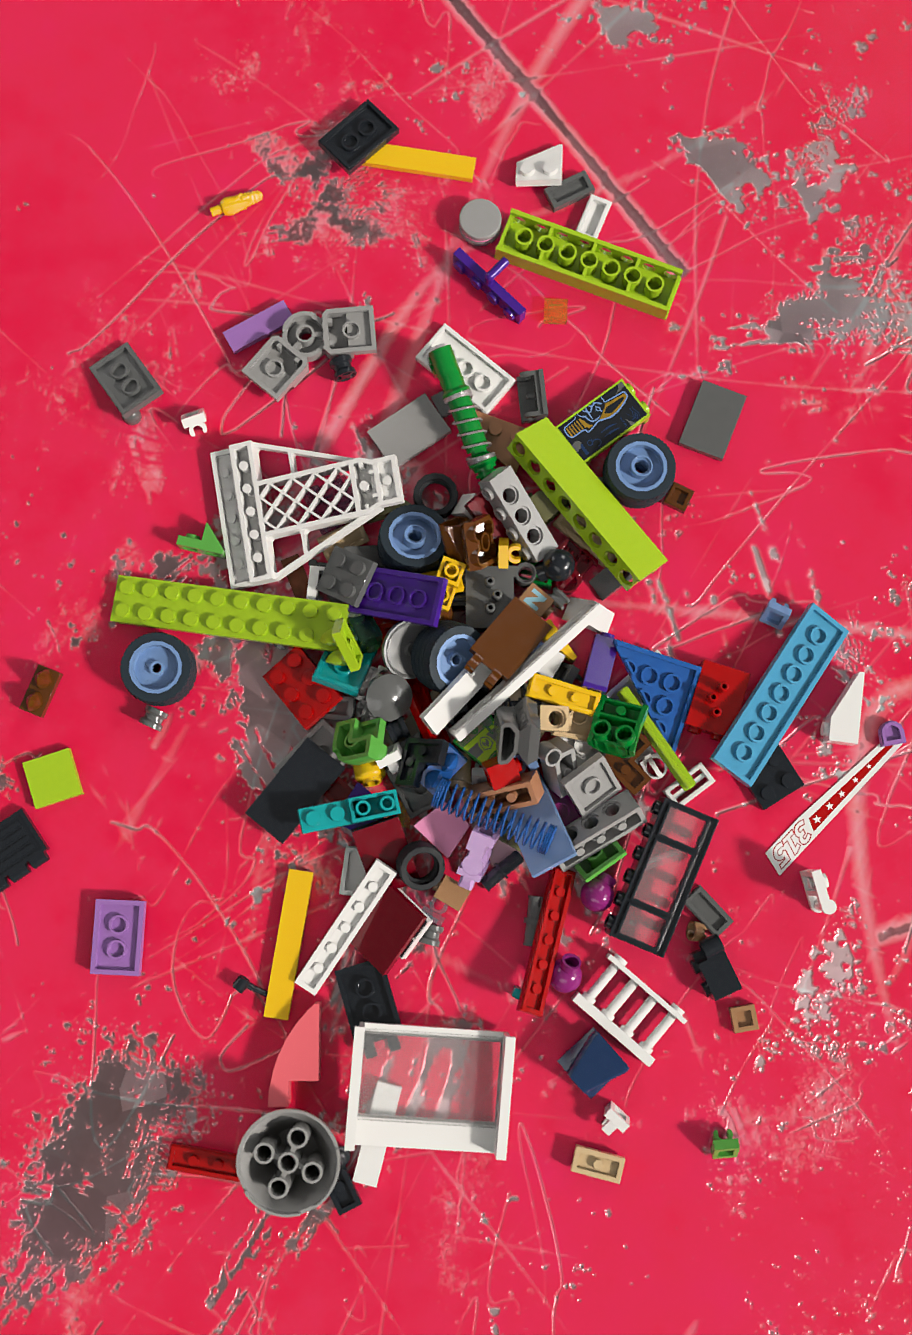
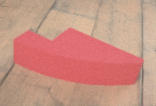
M317 1001L308 1009L286 1038L273 1069L268 1107H288L290 1105L291 1081H319L321 1078L322 1001Z

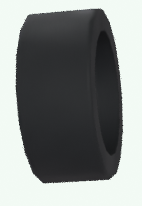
M431 473L425 475L414 487L415 505L425 506L422 501V493L427 486L434 483L445 486L450 495L449 502L444 508L434 510L445 519L451 515L457 505L458 491L456 485L451 478L444 474Z
M419 840L411 842L402 848L396 860V869L405 885L411 889L422 891L432 888L442 879L445 871V861L434 845L430 842ZM426 852L430 854L434 859V865L429 874L421 878L411 877L407 872V865L410 859L418 853Z

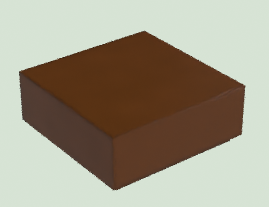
M673 481L662 504L684 514L695 491Z

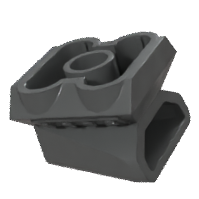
M525 696L516 706H499L494 714L498 764H508L517 752L526 765L538 760L541 724L540 716L537 715V702Z

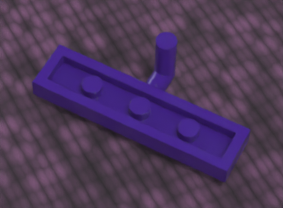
M459 247L453 253L454 268L460 274H465L469 277L471 284L477 290L481 289L487 294V299L493 305H499L509 320L512 321L514 319L520 324L525 319L526 309L494 280L509 265V261L502 257L486 272Z

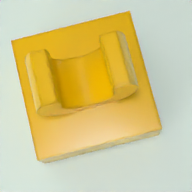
M499 538V569H508L509 561L514 564L520 563L521 556H513L511 552L521 550V544L513 543L509 546V538Z

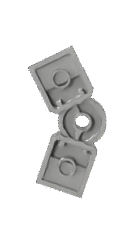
M373 305L326 309L322 313L321 318L310 311L294 313L285 321L282 328V337L272 336L241 370L242 374L276 402H279L291 387L295 388L309 372V362L318 360L324 354L332 360L337 356L345 354L355 358L354 355L377 353ZM303 334H311L308 340L300 339Z

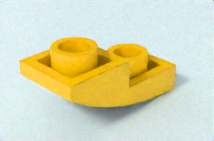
M446 556L442 558L436 577H443L448 580L441 609L448 613L467 564Z

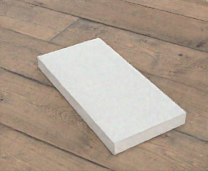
M444 323L415 356V360L431 372L427 360L428 354L440 347L451 345L464 382L470 386L473 394L471 398L473 405L478 406V411L488 415L516 383V379Z

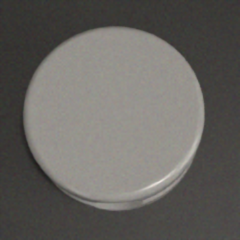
M474 199L466 203L459 215V230L465 241L475 246H485L495 241L501 231L502 217L499 208L487 199Z

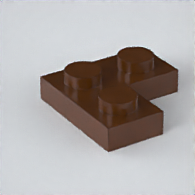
M641 733L634 757L621 758L609 754L604 756L615 777L634 796L652 779L635 762L652 744Z

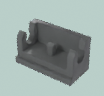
M543 369L519 373L520 377H517L516 381L521 424L538 422L545 417L548 418Z

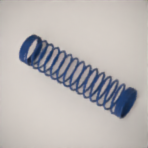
M445 778L440 780L434 792L431 807L436 809L440 807L441 812L448 807L449 815L456 809V818L463 812V821L467 820L470 816V824H473L478 818L477 826L481 827L485 822V830H488L493 824V834L501 826L500 837L509 828L507 839H511L516 831L515 843L521 839L524 833L522 846L527 844L532 835L529 848L533 849L539 839L537 852L539 854H547L556 833L557 825L550 824L542 842L547 826V821H545L533 843L540 821L538 818L525 841L532 815L529 816L518 837L525 812H522L510 835L517 809L514 810L503 831L510 806H507L501 821L495 829L503 804L502 802L500 803L493 819L488 825L495 799H493L484 819L480 823L488 799L487 796L472 821L480 793H478L472 808L465 817L473 790L470 791L463 808L458 814L459 805L466 787H463L455 806L450 812L458 784L455 785L450 799L443 808L451 780L449 781Z

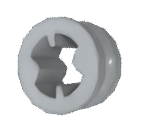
M556 587L553 588L552 594H548L555 600L553 605L559 610H563V605L570 602L569 598Z

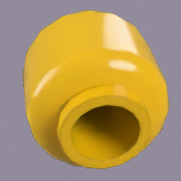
M376 761L352 765L355 780L364 787L379 785L386 775L385 767L380 769Z

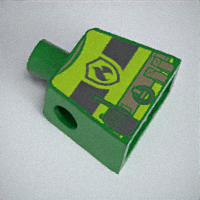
M491 714L462 741L459 742L456 738L453 740V744L481 767V762L497 756L494 719Z

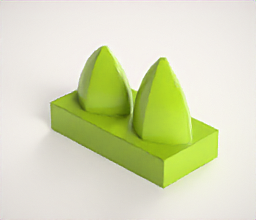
M345 618L336 619L333 628L327 630L322 635L320 642L329 646H338L339 649L333 651L325 661L333 665H348L351 672L360 670L363 654Z

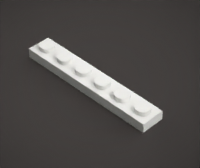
M376 858L294 983L314 996L317 994L396 876V870Z

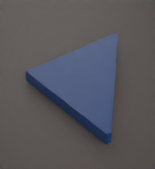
M614 639L613 644L643 704L649 707L648 714L673 751L676 752L702 667Z

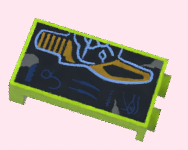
M621 379L557 425L556 429L584 462L589 465L592 459L637 426L648 422L650 409L645 402L638 400L635 396L634 388Z

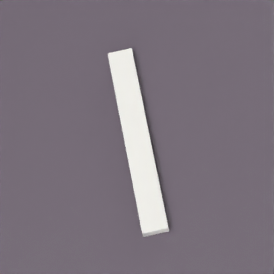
M593 601L586 604L531 654L507 682L503 680L449 729L451 735L459 742L462 741L605 610L602 605Z

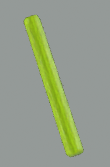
M623 687L616 693L620 701L642 706L629 687ZM647 714L641 731L652 743L651 745L684 791L691 789L696 784L695 780Z

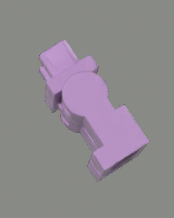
M485 822L481 827H478L476 824L465 848L469 851L456 872L461 875L458 886L471 891L475 882L479 883L489 867L492 848L500 837L501 826L493 834V824L488 830H485Z

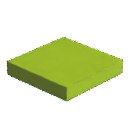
M71 748L22 763L35 809L84 794Z

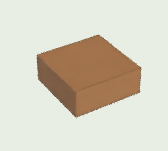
M753 1003L728 1007L733 1033L759 1029Z

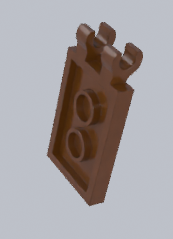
M515 596L469 649V652L474 656L467 662L464 669L472 674L480 663L484 664L492 673L486 678L483 685L491 690L500 678L505 682L510 679L553 627Z

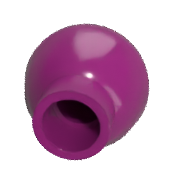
M602 872L596 878L585 883L580 892L583 905L593 912L607 910L612 905L614 899L613 888L617 883L616 879Z
M567 953L561 959L555 961L550 985L556 991L569 993L578 988L582 979L580 958L574 954Z

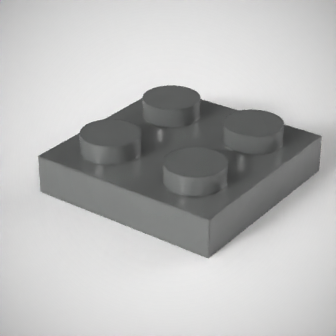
M335 545L316 590L358 608L378 564Z

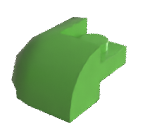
M380 717L360 722L356 718L337 722L333 738V752L338 760L349 765H361L382 760L387 755L389 749L383 743L386 721Z

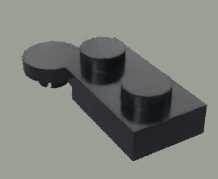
M338 1145L340 1171L334 1189L330 1194L339 1216L363 1203L346 1168L351 1154L350 1151H344V1145Z

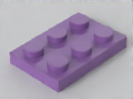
M96 899L90 974L141 976L147 901Z

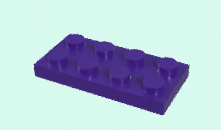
M377 567L359 607L356 608L349 605L348 612L437 628L448 580L443 577Z

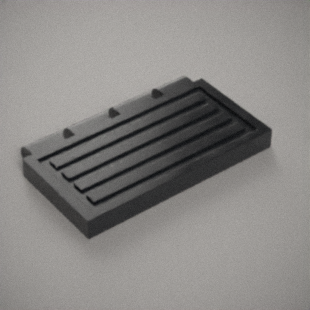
M22 808L0 822V893L11 886L7 877H10L12 882L16 883L32 872L28 866L29 862L36 869L50 860L46 852L50 849L25 809Z

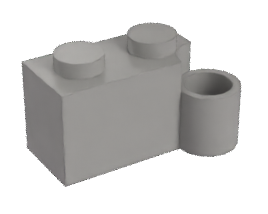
M557 736L549 741L539 743L538 759L541 761L544 782L547 788L562 798L568 794L560 780L578 766L574 747Z

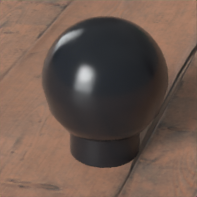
M553 549L544 556L542 562L535 564L536 574L541 582L549 579L556 582L565 581L574 572V558L564 549Z

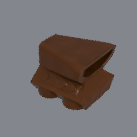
M482 514L471 520L468 517L455 516L439 524V531L447 557L467 564L465 569L470 572L482 570L496 562L497 546L493 541L494 523L490 514Z

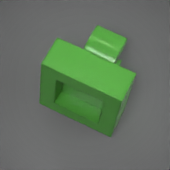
M727 1129V1139L719 1138L718 1131L714 1130L710 1149L712 1159L738 1156L740 1149L738 1138H733L731 1129Z

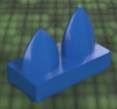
M449 743L444 766L427 765L424 768L420 784L434 795L442 778L450 780L467 762V758Z

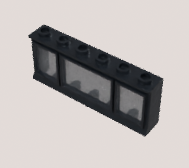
M660 796L652 804L650 813H652L649 823L646 822L641 832V836H643L640 845H636L632 853L633 863L631 868H627L623 875L622 881H624L622 890H618L614 897L613 904L615 907L612 914L609 913L605 919L604 927L606 929L604 932L663 958L719 820Z

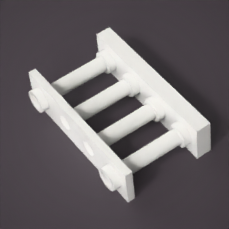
M607 953L605 957L612 963L588 992L584 991L581 995L576 991L571 999L650 1067L656 1060L650 1055L653 1052V1046L676 1018L683 1024L687 1022L682 1016L685 1012L674 1002L669 1005L625 967L628 962L616 953L612 956L610 953ZM620 969L631 979L609 1006L600 1011L593 1005L596 1002L595 998ZM639 985L649 994V997L625 1026L622 1024L619 1028L612 1022L615 1018L613 1015ZM658 1002L669 1012L647 1039L638 1044L631 1038L634 1035L632 1032Z

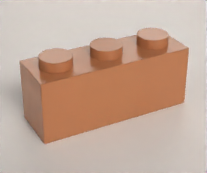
M537 770L520 773L522 780L496 791L489 786L488 781L470 785L462 796L465 804L470 791L473 790L467 812L469 813L478 793H480V797L473 818L476 817L486 796L488 799L482 816L486 815L493 799H495L491 814L496 813L501 802L503 804L500 812L506 811L507 806H510L509 810L538 804L545 791Z

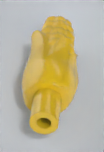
M257 190L225 197L220 201L219 205L210 208L213 217L222 213L225 216L234 215L261 201L263 194Z

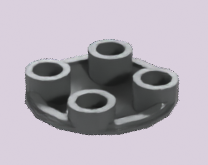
M385 674L370 680L365 700L371 715L376 718L381 717L383 720L390 722L397 720L407 713L411 706L413 695L406 679L396 674Z

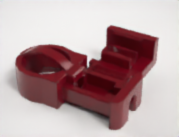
M569 537L557 548L564 549L567 546L565 550L573 556L575 561V569L571 577L560 586L555 581V587L565 595L573 594L583 582L582 577L593 565L596 567L598 565V560L585 549L582 551L570 541ZM574 578L576 581L575 587L569 591L563 590Z

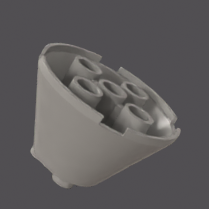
M299 1109L275 1110L256 1120L243 1136L236 1157L237 1177H239L246 1197L262 1211L279 1217L300 1216L320 1206L334 1189L340 1171V1152L333 1133L321 1119Z

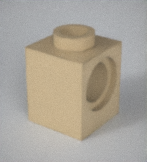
M537 706L541 731L567 732L568 727H571L572 714L569 712V706ZM551 712L555 713L558 718L555 726L549 721Z

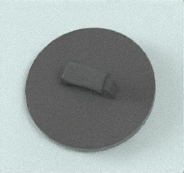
M400 621L390 628L382 644L383 662L390 673L399 675L404 679L417 678L412 670L411 651L416 637L427 626Z

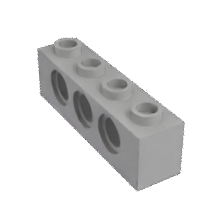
M511 465L497 468L478 483L482 489L483 497L492 505L494 515L506 528L508 538L514 543L521 544V550H518V554L522 560L527 563L539 562L548 552L558 547ZM504 491L506 493V500L503 499ZM516 511L518 513V520L515 518ZM528 531L530 533V540L527 538Z
M628 789L603 803L585 818L581 816L565 826L577 856L559 865L563 872L648 822Z

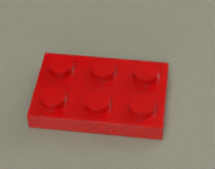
M294 647L262 677L303 728L309 730L335 707L343 697L337 690L312 681V676L317 667L316 664L302 648Z

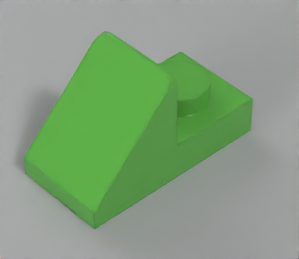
M208 523L205 525L202 540L194 534L178 535L176 544L180 549L226 559L225 550Z

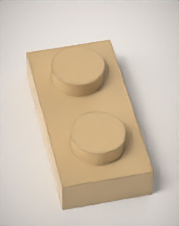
M576 1144L570 1170L620 1184L625 1157Z

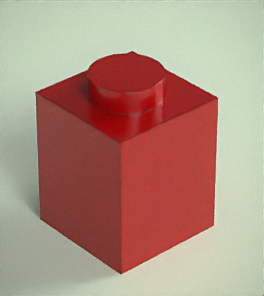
M497 756L481 762L488 784L494 791L522 780L519 774L522 771V767L517 757H513L508 764L503 765L498 764Z

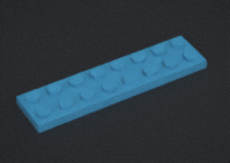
M815 603L808 604L710 759L743 785L752 787L849 631Z

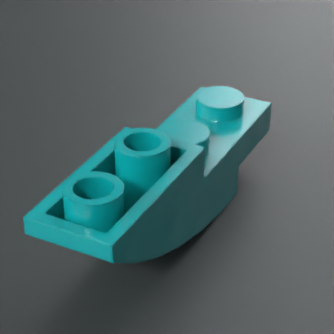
M396 789L302 808L298 809L297 813L301 833L307 834L400 814L401 811Z

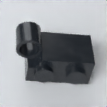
M714 934L699 941L700 949L690 953L692 960L689 962L696 975L700 974L703 980L700 986L705 996H710L711 999L717 1001L742 989L719 936Z

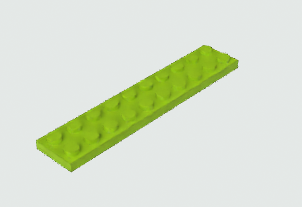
M118 575L110 621L120 624L333 652L339 649L338 646L323 644L320 642V639L327 630L333 628L336 619L345 618L346 622H348L349 605Z

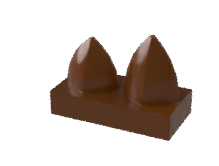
M38 665L19 709L44 718L63 674Z

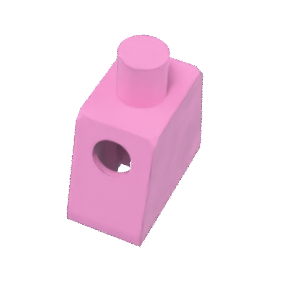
M461 799L458 814L464 806L463 799ZM439 807L417 822L414 827L449 858L470 825L463 821V812L456 818V809L449 815L448 807L442 812Z

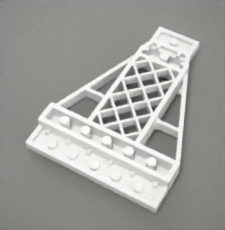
M251 440L229 445V449L210 453L230 587L233 590L280 581L384 511V507L405 503L398 460L395 454L376 459L350 458L257 443ZM265 450L288 454L291 473L263 480L259 451ZM302 456L338 463L298 472L295 457ZM340 472L348 476L341 489L332 484ZM330 475L328 479H325V478L323 477V476ZM319 477L325 481V484L317 494L309 488L315 479ZM307 480L305 485L301 483V481ZM297 483L303 488L294 499L287 493L292 485ZM350 484H352L354 498L346 493ZM285 485L282 490L278 488L279 486ZM330 486L339 491L331 503L323 498ZM271 488H275L280 492L273 504L266 500V496ZM307 491L316 496L309 508L300 503ZM343 495L352 500L345 512L336 507ZM285 496L293 501L286 513L278 508ZM320 500L329 505L322 517L313 512ZM298 505L307 510L299 522L291 517ZM334 509L342 513V515L329 517ZM276 510L284 515L277 527L269 523ZM311 514L319 518V520L306 522ZM289 519L297 524L284 527ZM350 523L310 550L309 532ZM301 534L304 555L277 572L273 541L278 538Z

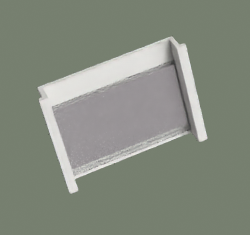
M359 1022V1026H355L344 1151H354L355 1145L494 1153L496 1160H506L516 1037L510 1036L505 1031Z

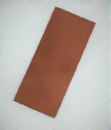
M299 554L281 560L283 568L298 559ZM302 565L288 574L287 578L295 598L304 599L307 596L308 577Z

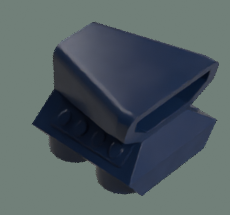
M594 1027L584 1034L558 1060V1063L567 1072L568 1076L590 1099L608 1082L630 1069Z

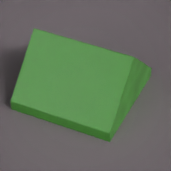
M615 841L573 866L583 882L588 883L626 856L627 853Z

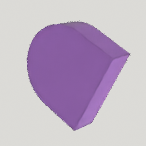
M888 721L879 727L880 747L907 743L904 729L900 723Z

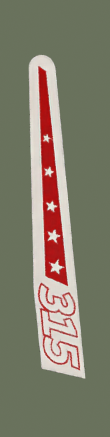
M879 744L785 831L765 853L779 875L785 871L902 744L880 747Z

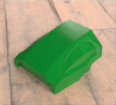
M602 694L593 715L587 738L588 745L609 755L621 758L634 757L638 739L648 714V705H635L607 698L606 695Z

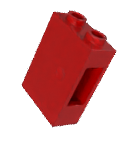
M704 659L699 666L702 669L684 727H687V732L701 735L703 732L711 735L710 739L720 742L741 710L751 674Z

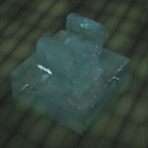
M433 897L429 903L430 908L424 905L422 911L433 920V923L441 927L446 918L441 914L447 911L448 905L444 904L441 910L435 909L434 903L437 898Z

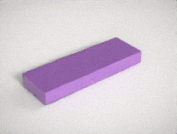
M284 300L224 331L223 335L234 354H237L282 330L285 321L292 314Z

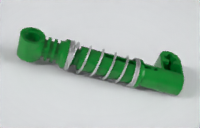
M446 345L431 351L427 356V360L434 378H438L444 392L442 396L443 401L449 405L448 413H452L454 418L452 425H456L459 433L457 437H461L463 442L461 449H465L467 454L471 453L466 458L469 469L474 471V474L478 473L476 479L480 478L481 481L496 470L494 466H496L497 457L495 452L487 451V448L492 443L487 442L485 436L487 430H483L480 424L483 419L477 416L476 410L478 406L472 403L471 398L473 394L470 386L464 382L451 345Z

